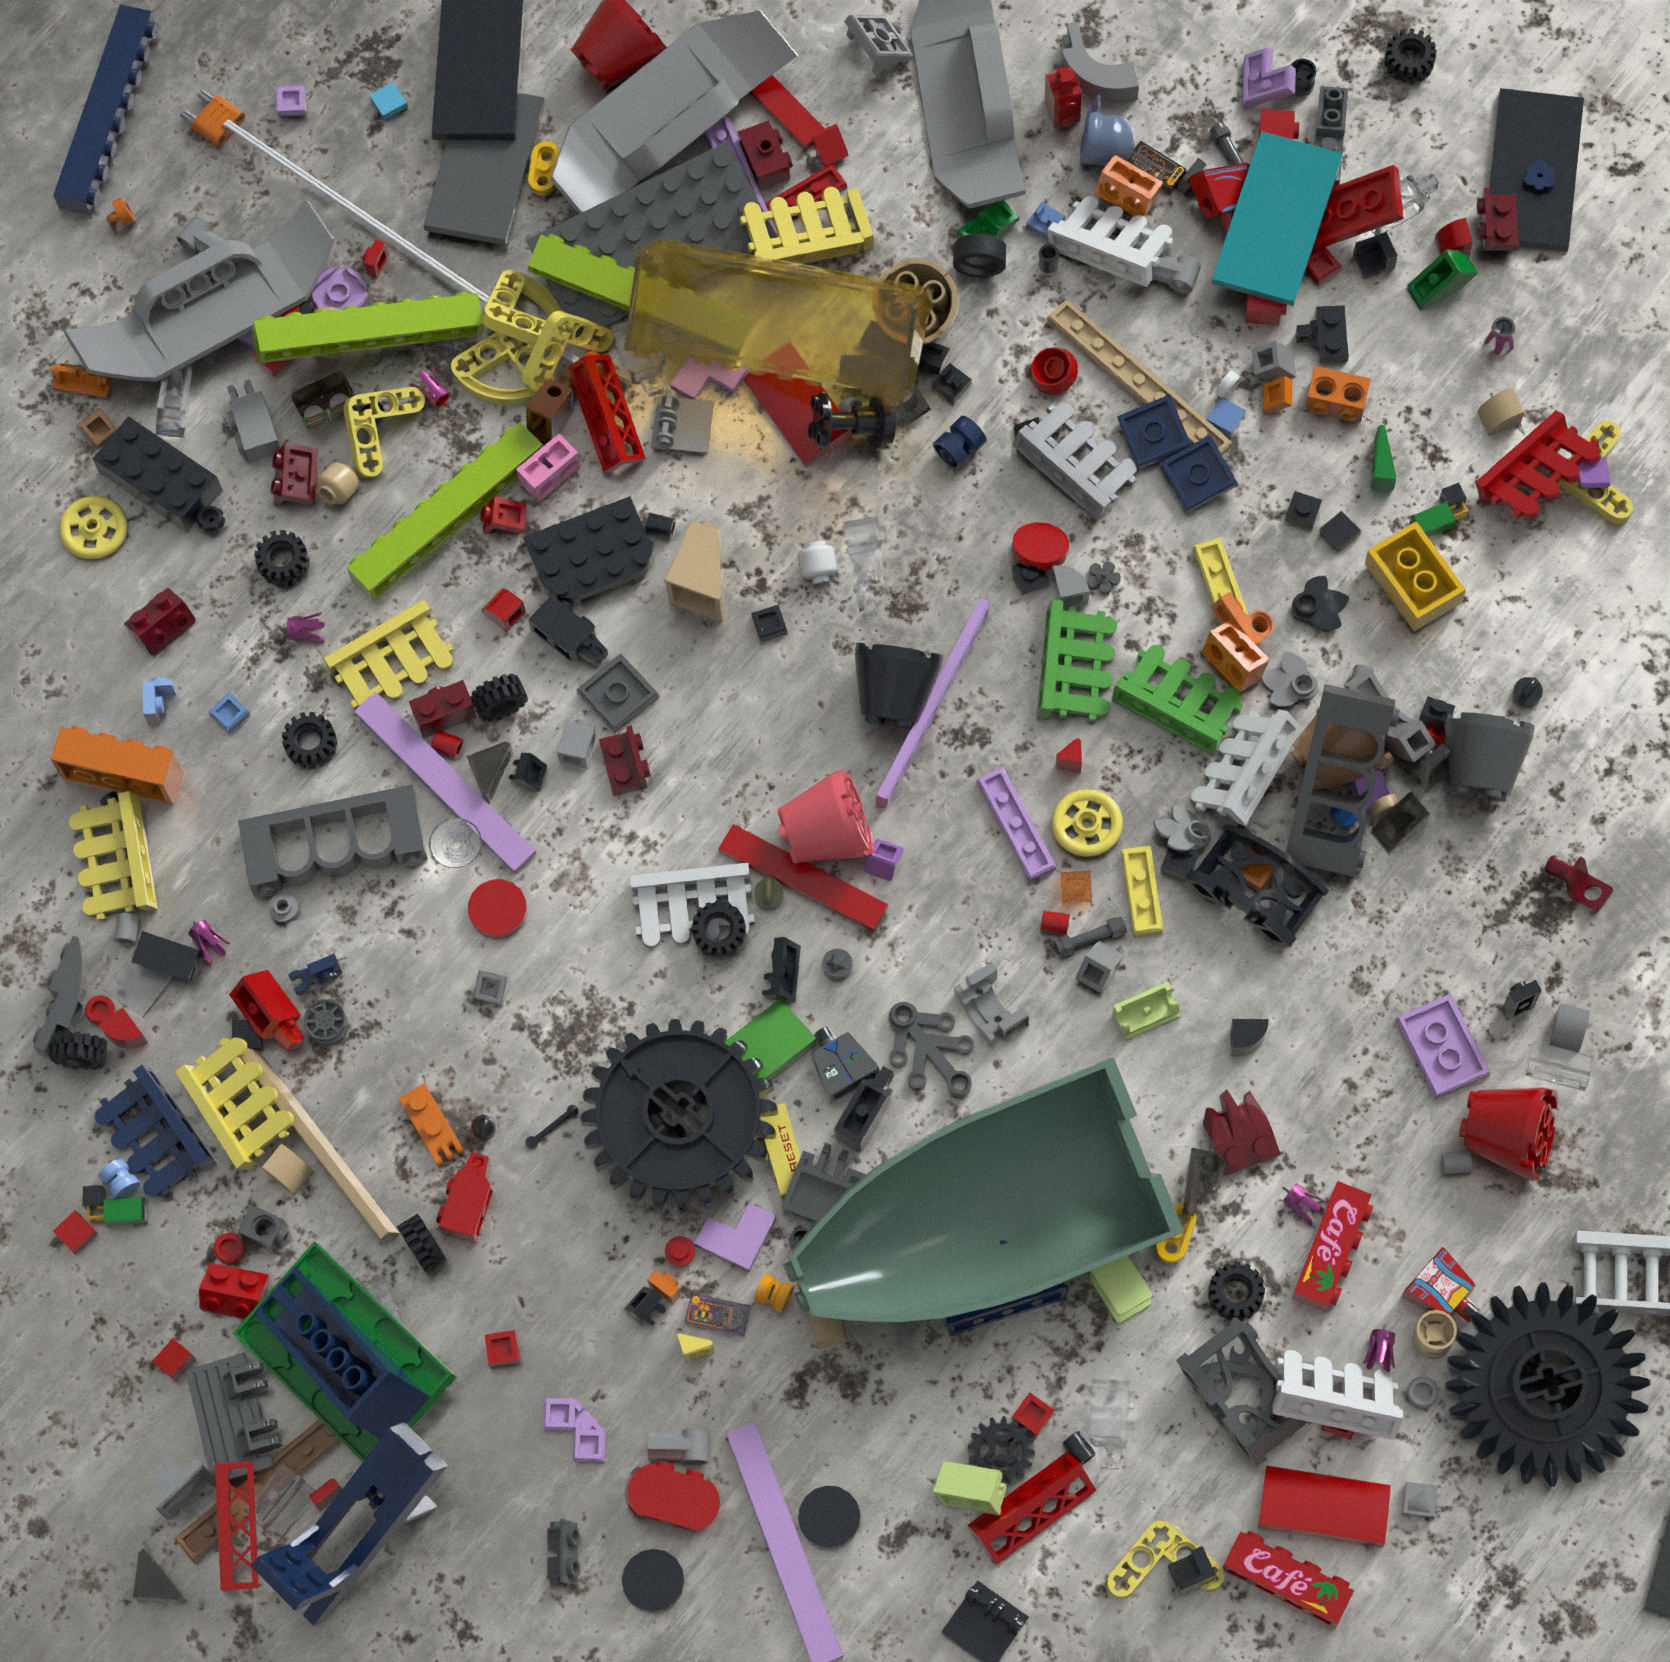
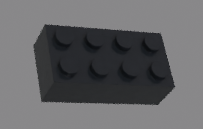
M129 416L92 458L100 474L186 533L197 522L200 510L210 506L223 491L216 475Z

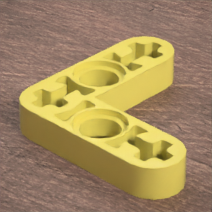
M562 311L553 312L547 318L521 376L523 384L537 392L547 379H551L567 343L596 352L606 351L613 342L612 331L594 321ZM559 324H561V325H562V324L567 325V326H566V329H563V328H561V327H558ZM584 326L582 334L575 338L577 329ZM593 334H595L596 336H599L600 339H595V340H594V339L592 338V337H593ZM552 345L551 353L544 357L545 349Z
M407 387L359 394L345 401L343 406L354 468L359 476L371 478L378 475L383 468L375 419L408 415L420 411L424 407L425 396L418 388ZM409 395L411 398L416 399V403L412 405L410 403L399 405L398 401L408 398ZM380 397L389 399L391 408L388 412H383L379 409L378 400ZM356 403L359 406L370 404L371 409L358 413V411H353L352 406L356 405ZM359 429H365L369 433L370 440L367 444H361L358 441L357 432ZM372 448V451L368 452L367 455L366 452L360 454V450ZM367 459L369 462L374 463V467L370 468V471L369 468L363 467V462H366Z
M1607 420L1600 422L1585 439L1589 442L1592 439L1599 442L1602 433L1610 431L1612 436L1607 437L1602 446L1598 447L1601 457L1604 458L1615 448L1621 435L1619 426ZM1562 480L1559 482L1565 490L1614 524L1627 522L1632 514V501L1612 485L1608 488H1600L1604 496L1594 499L1588 494L1589 488L1580 489L1578 481L1568 483ZM1608 496L1612 497L1611 501H1608L1607 506H1604L1603 504L1607 501ZM1624 506L1623 512L1620 511L1618 514L1614 512L1615 507Z
M1161 1520L1156 1521L1148 1527L1110 1573L1107 1580L1108 1592L1116 1599H1126L1134 1593L1162 1557L1171 1564L1178 1561L1176 1554L1179 1549L1185 1547L1194 1550L1199 1547L1170 1523ZM1155 1529L1157 1531L1166 1529L1168 1531L1166 1537L1169 1541L1161 1540L1155 1546V1550L1160 1552L1158 1555H1155L1150 1547L1142 1544L1145 1540L1149 1545L1154 1541L1156 1535L1153 1531ZM1142 1551L1149 1555L1150 1564L1146 1568H1138L1133 1564L1132 1557L1136 1552ZM1206 1554L1212 1568L1217 1572L1215 1578L1218 1582L1211 1581L1199 1588L1212 1592L1221 1587L1225 1573L1220 1564ZM1126 1564L1131 1572L1140 1577L1135 1579L1132 1574L1127 1581L1129 1589L1126 1591L1122 1588L1117 1591L1114 1589L1116 1582L1113 1579L1117 1577L1121 1580L1127 1574L1128 1570L1122 1568Z

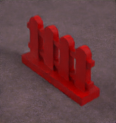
M1555 410L1475 482L1479 499L1487 506L1491 503L1496 506L1500 503L1506 505L1513 510V517L1517 519L1521 516L1529 520L1535 519L1540 515V508L1537 503L1540 499L1544 498L1547 501H1555L1560 497L1561 492L1558 485L1560 481L1564 480L1568 483H1574L1581 478L1579 464L1585 462L1593 465L1601 460V453L1598 448L1600 447L1599 442L1595 439L1589 442L1577 435L1578 430L1574 426L1568 429L1565 415ZM1562 448L1574 456L1568 460L1557 452ZM1542 466L1552 472L1553 475L1547 478L1537 470ZM1521 484L1533 491L1529 497L1517 490Z

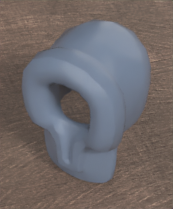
M1097 95L1092 104L1088 106L1084 133L1081 139L1080 160L1086 165L1106 166L1113 156L1116 155L1128 161L1134 152L1135 130L1133 125L1123 117L1099 113L1100 95Z

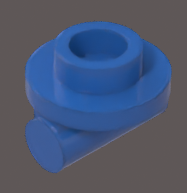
M1331 807L1330 809L1332 821L1340 827H1350L1358 821L1352 812L1336 807Z

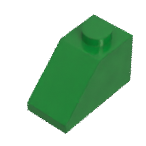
M1445 250L1407 286L1420 307L1425 308L1460 291L1479 273L1465 251Z

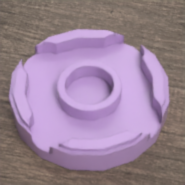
M335 267L320 274L311 296L316 309L319 307H334L342 310L344 307L351 305L358 306V308L365 307L368 292L366 283L359 273L350 268L338 269Z

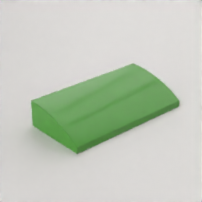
M780 999L732 1035L725 1043L730 1046L736 1041H744L748 1046V1051L742 1059L745 1061L750 1058H759L764 1065L763 1070L753 1076L754 1079L767 1078L771 1081L817 1046L816 1037Z

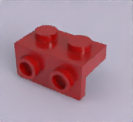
M210 1263L199 1287V1308L211 1313L245 1319L263 1299L269 1284V1274Z

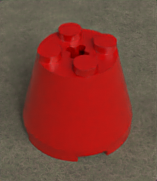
M602 0L570 51L576 56L582 66L596 77V80L604 89L608 90L610 87L632 76L667 47L655 32L652 33L650 27L625 0Z
M1544 1087L1478 1090L1477 1092L1471 1090L1467 1100V1108L1470 1109L1468 1118L1462 1120L1459 1130V1136L1464 1138L1466 1149L1524 1178L1538 1180L1540 1173H1537L1539 1168H1546L1554 1142L1556 1126H1554L1555 1114L1552 1113V1108H1558L1557 1091Z

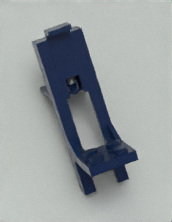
M405 1422L390 1427L316 1524L290 1544L258 1556L251 1567L294 1611L311 1604L303 1616L313 1626L325 1621L397 1528L436 1509L437 1505L426 1494L448 1465ZM368 1498L370 1500L368 1505L373 1510L376 1507L378 1508L373 1514L376 1521L339 1569L326 1574L312 1558L356 1501Z

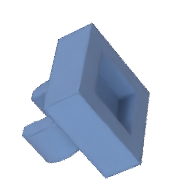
M1041 202L1026 222V228L1048 240L1047 229L1053 222L1058 224L1061 220L1065 221V215Z

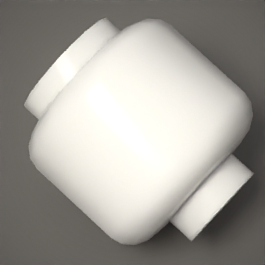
M826 541L806 543L798 553L797 557L801 576L806 580H812L813 585L830 582L829 576L834 575L838 571L835 550L831 545H826Z

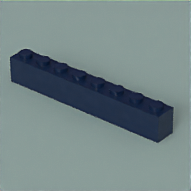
M121 4L119 6L53 194L59 209L91 215L93 207L99 203V189L102 182H105L108 177V163L110 158H113L116 154L118 135L124 131V117L127 110H130L133 105L135 86H139L141 82V68L143 63H146L149 59L150 42L157 36L158 24L155 22L150 10Z

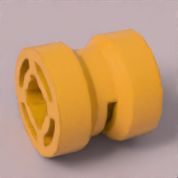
M765 1273L757 1288L754 1302L761 1305L767 1303L772 1305L775 1311L783 1313L791 1299L794 1285L786 1281L783 1283L778 1282L775 1276Z

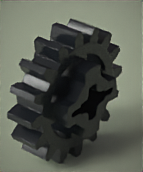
M1002 1416L1001 1423H996L994 1418L991 1417L990 1426L986 1427L980 1423L978 1428L981 1433L971 1434V1439L976 1443L968 1445V1451L975 1453V1455L969 1457V1463H977V1467L992 1469L995 1466L1006 1467L1007 1470L1001 1471L1003 1474L1002 1479L1006 1478L1011 1485L1013 1484L1014 1475L1021 1479L1024 1478L1023 1467L1026 1469L1032 1468V1463L1027 1458L1035 1457V1451L1028 1449V1447L1034 1444V1439L1025 1438L1028 1433L1027 1427L1021 1430L1017 1429L1018 1420L1015 1419L1010 1425L1007 1424L1006 1416ZM1004 1431L1010 1434L1008 1436L997 1435L996 1432ZM985 1441L989 1447V1452L982 1458L980 1448L982 1442ZM1021 1443L1023 1452L1020 1461H1018L1014 1455V1450ZM998 1445L1000 1448L1007 1446V1456L1003 1454L996 1456V1446Z

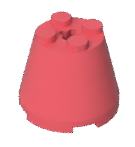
M844 769L831 773L782 807L777 808L778 816L782 823L779 824V831L783 841L789 840L791 844L789 851L794 864L858 858L874 853L871 828L869 826L865 827L867 821L862 809L864 807L851 776L849 773L845 774Z

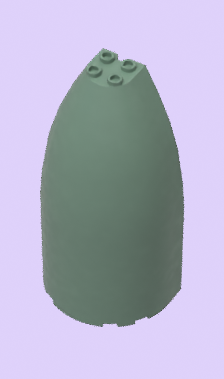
M1108 1058L965 1116L925 1136L866 1174L844 1192L814 1223L787 1256L788 1262L783 1264L789 1281L792 1283L796 1281L799 1291L795 1293V1297L801 1311H809L815 1317L871 1322H907L946 1318L1001 1305L1038 1293L1184 1233L1161 1174L1150 1172L1129 1120L1137 1116V1113L1115 1059ZM1000 1240L1007 1241L1008 1243L1000 1245Z

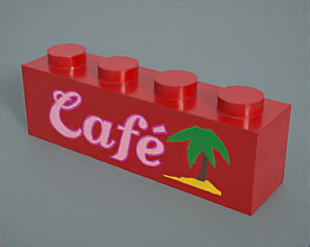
M1336 1182L1293 1293L1292 1300L1327 1313L1330 1304L1336 1306L1342 1291L1341 1288L1337 1287L1340 1276L1347 1278L1353 1262L1347 1259L1351 1248L1358 1249L1364 1234L1359 1232L1358 1229L1362 1221L1368 1223L1374 1205L1369 1204L1372 1194L1342 1182Z
M1240 1531L1223 1564V1570L1336 1629L1355 1591L1349 1588L1350 1583L1341 1577L1333 1575L1331 1579L1320 1573L1322 1569L1312 1562L1305 1560L1304 1563L1293 1559V1554L1283 1547L1276 1546L1274 1549L1264 1544L1265 1539L1254 1532L1248 1531L1245 1534Z

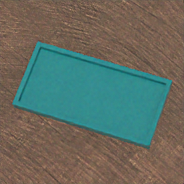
M1261 131L1212 277V284L1294 307L1339 171L1343 153Z

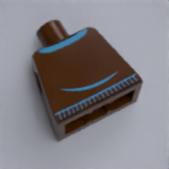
M563 376L559 382L547 379L526 406L527 429L544 446L559 433H562L574 410L573 391L575 388L571 378Z

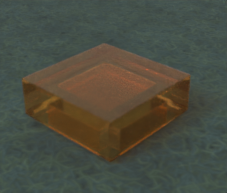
M1090 871L1060 873L1062 903L1092 902Z

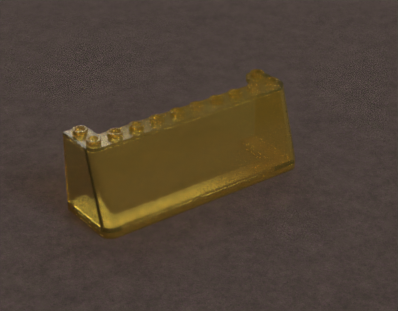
M656 239L637 249L624 350L632 351V356L638 358H649V354H656L659 351L667 353V357L671 359L683 360L684 356L695 358V363L711 365V362L722 363V368L729 370H739V367L749 368V372L756 375H766L767 372L775 373L777 378L793 381L794 377L805 379L806 384L822 386V382L833 384V389L840 391H850V388L860 389V393L863 395H878L879 398L883 399V404L899 406L900 402L904 403L913 394L934 290L923 286L674 240Z

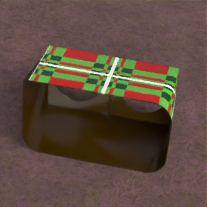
M335 372L293 392L292 401L308 431L344 415L343 406L345 401L330 407V400L336 394H345L348 398L355 396L343 373ZM316 405L323 409L322 412L311 417H304L305 410L310 406ZM357 405L352 406L353 411L357 409Z

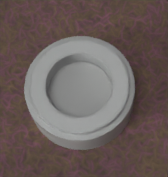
M1428 1377L1413 1379L1406 1391L1409 1403L1413 1407L1422 1410L1432 1407L1439 1395L1436 1383Z

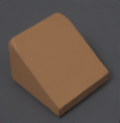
M101 408L94 410L76 425V428L95 448L105 442L117 430Z

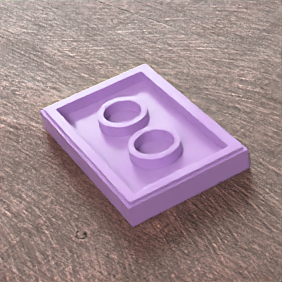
M1451 994L1396 1017L1395 1021L1435 1100L1490 1076L1491 1072Z

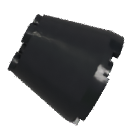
M856 643L854 655L860 715L865 716L864 721L870 724L884 725L885 720L894 721L893 725L898 728L911 729L914 723H918L942 668L943 655L931 653V657L928 658L925 652L918 649L883 644L872 645V649H869V646H865V643Z

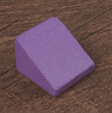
M1601 457V460L1593 465L1585 462L1578 465L1581 472V478L1578 480L1580 487H1610L1606 458Z
M1381 770L1375 772V792L1371 801L1364 806L1365 812L1369 810L1373 802L1389 795ZM1365 776L1353 781L1352 784L1356 796L1363 794L1369 786Z
M876 839L874 853L867 856L865 872L891 881L903 855L904 848Z

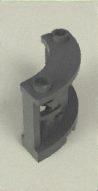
M1234 1317L1230 1320L1231 1324L1190 1355L1184 1353L1176 1359V1362L1193 1390H1197L1202 1395V1398L1208 1402L1205 1407L1220 1427L1226 1426V1430L1234 1438L1233 1442L1258 1467L1267 1460L1265 1457L1267 1453L1305 1424L1311 1425L1312 1422L1289 1418L1279 1425L1270 1419L1271 1414L1276 1417H1284L1273 1414V1403L1275 1400L1273 1385L1276 1388V1383L1278 1380L1282 1381V1376L1256 1341L1258 1334L1248 1322L1243 1324ZM1236 1337H1239L1244 1347L1243 1353H1236L1233 1345L1229 1352L1230 1360H1225L1222 1348ZM1216 1353L1218 1359L1217 1362H1212L1200 1366L1203 1362H1205L1207 1359H1209ZM1252 1356L1258 1366L1246 1362ZM1230 1372L1247 1374L1261 1380L1262 1403L1260 1411L1249 1405L1227 1407L1224 1402L1229 1398L1233 1386ZM1219 1373H1223L1225 1379V1389L1222 1391L1214 1387L1215 1380L1222 1381ZM1242 1412H1246L1255 1416L1257 1421L1249 1417V1423L1243 1424L1239 1420V1415ZM1267 1426L1274 1429L1258 1442Z

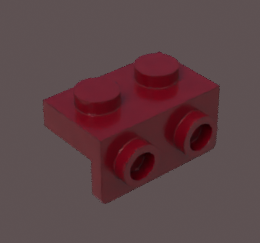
M167 588L163 592L158 593L142 609L134 612L123 624L143 644L148 653L155 655L196 621V618L185 602L171 589Z

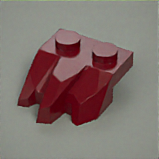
M1226 1089L1219 1096L1222 1111L1217 1112L1211 1107L1206 1108L1203 1126L1209 1144L1213 1147L1222 1175L1225 1176L1281 1155L1270 1122L1251 1091L1244 1094L1243 1102L1239 1104L1234 1100L1228 1089Z

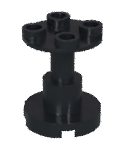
M826 392L813 394L810 400L813 422H809L808 425L809 438L815 439L816 445L820 450H825L829 446L832 430H851L853 435H869L870 443L874 449H889L890 447L887 443H893L896 431V412H890L889 404H894L891 394L889 392H875L871 396L868 406H854L851 412H832L830 399Z

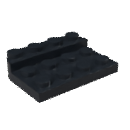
M630 496L523 537L547 596L550 597L552 595L559 601L564 599L572 607L581 605L582 599L634 580L635 584L639 583L645 578L644 575L649 571L654 559L651 541L647 537Z

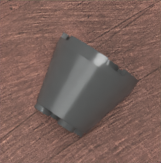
M1461 712L1460 718H1453L1454 714L1447 713L1445 715L1444 733L1450 786L1454 789V793H1458L1459 797L1476 799L1477 794L1488 797L1490 801L1506 802V796H1510L1532 743L1535 726L1526 721H1520L1518 726L1514 724L1513 720L1505 719L1504 716Z

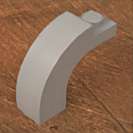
M1067 23V34L1063 35L1064 49H1062L1061 64L1062 67L1068 66L1074 69L1081 92L1091 98L1100 95V101L1105 102L1138 100L1139 84L1134 63L1106 65L1095 61L1084 48L1079 23Z
M1366 668L1344 685L1346 689L1389 698L1371 669ZM1399 711L1396 728L1390 727L1388 736L1385 735V747L1398 757L1410 762H1415L1436 746L1423 722L1411 719L1401 711Z

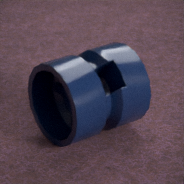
M961 415L949 427L950 432H944L933 443V448L938 456L947 465L956 470L960 469L970 459V453L975 454L987 442V438L981 428L964 415Z

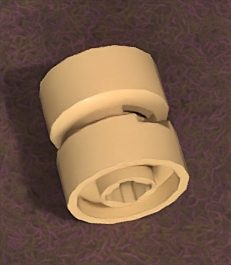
M1433 1310L1423 1314L1417 1322L1412 1336L1413 1346L1416 1351L1423 1357L1430 1359L1441 1358L1447 1354L1456 1338L1457 1327L1455 1321L1444 1311Z

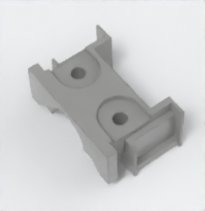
M992 961L969 977L966 976V984L969 988L963 991L960 984L954 987V995L990 1047L995 1045L996 1035L1001 1034L1003 1039H1005V1033L1025 1021L1027 1026H1029V1015L1024 1008L1011 1014L996 997L990 983L997 979L998 970Z

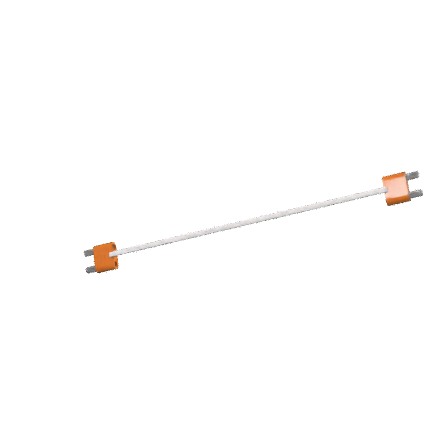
M201 89L197 96L208 104L201 113L195 116L186 109L181 111L180 117L192 125V130L217 147L222 146L233 133L237 134L470 294L478 293L479 300L487 305L490 299L489 296L240 128L239 126L245 119V113L222 97H214L204 89ZM517 324L520 328L529 329L525 325ZM564 349L562 356L570 362L575 363L580 359L567 349ZM588 350L584 356L600 354L596 351ZM596 363L598 372L605 377L606 373L603 364ZM613 364L620 385L628 388L632 380L620 373L619 367Z

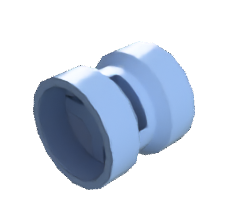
M124 1159L110 1162L98 1174L103 1184L110 1187L109 1193L114 1199L127 1198L140 1186V1182L135 1175H130L128 1172L129 1167Z

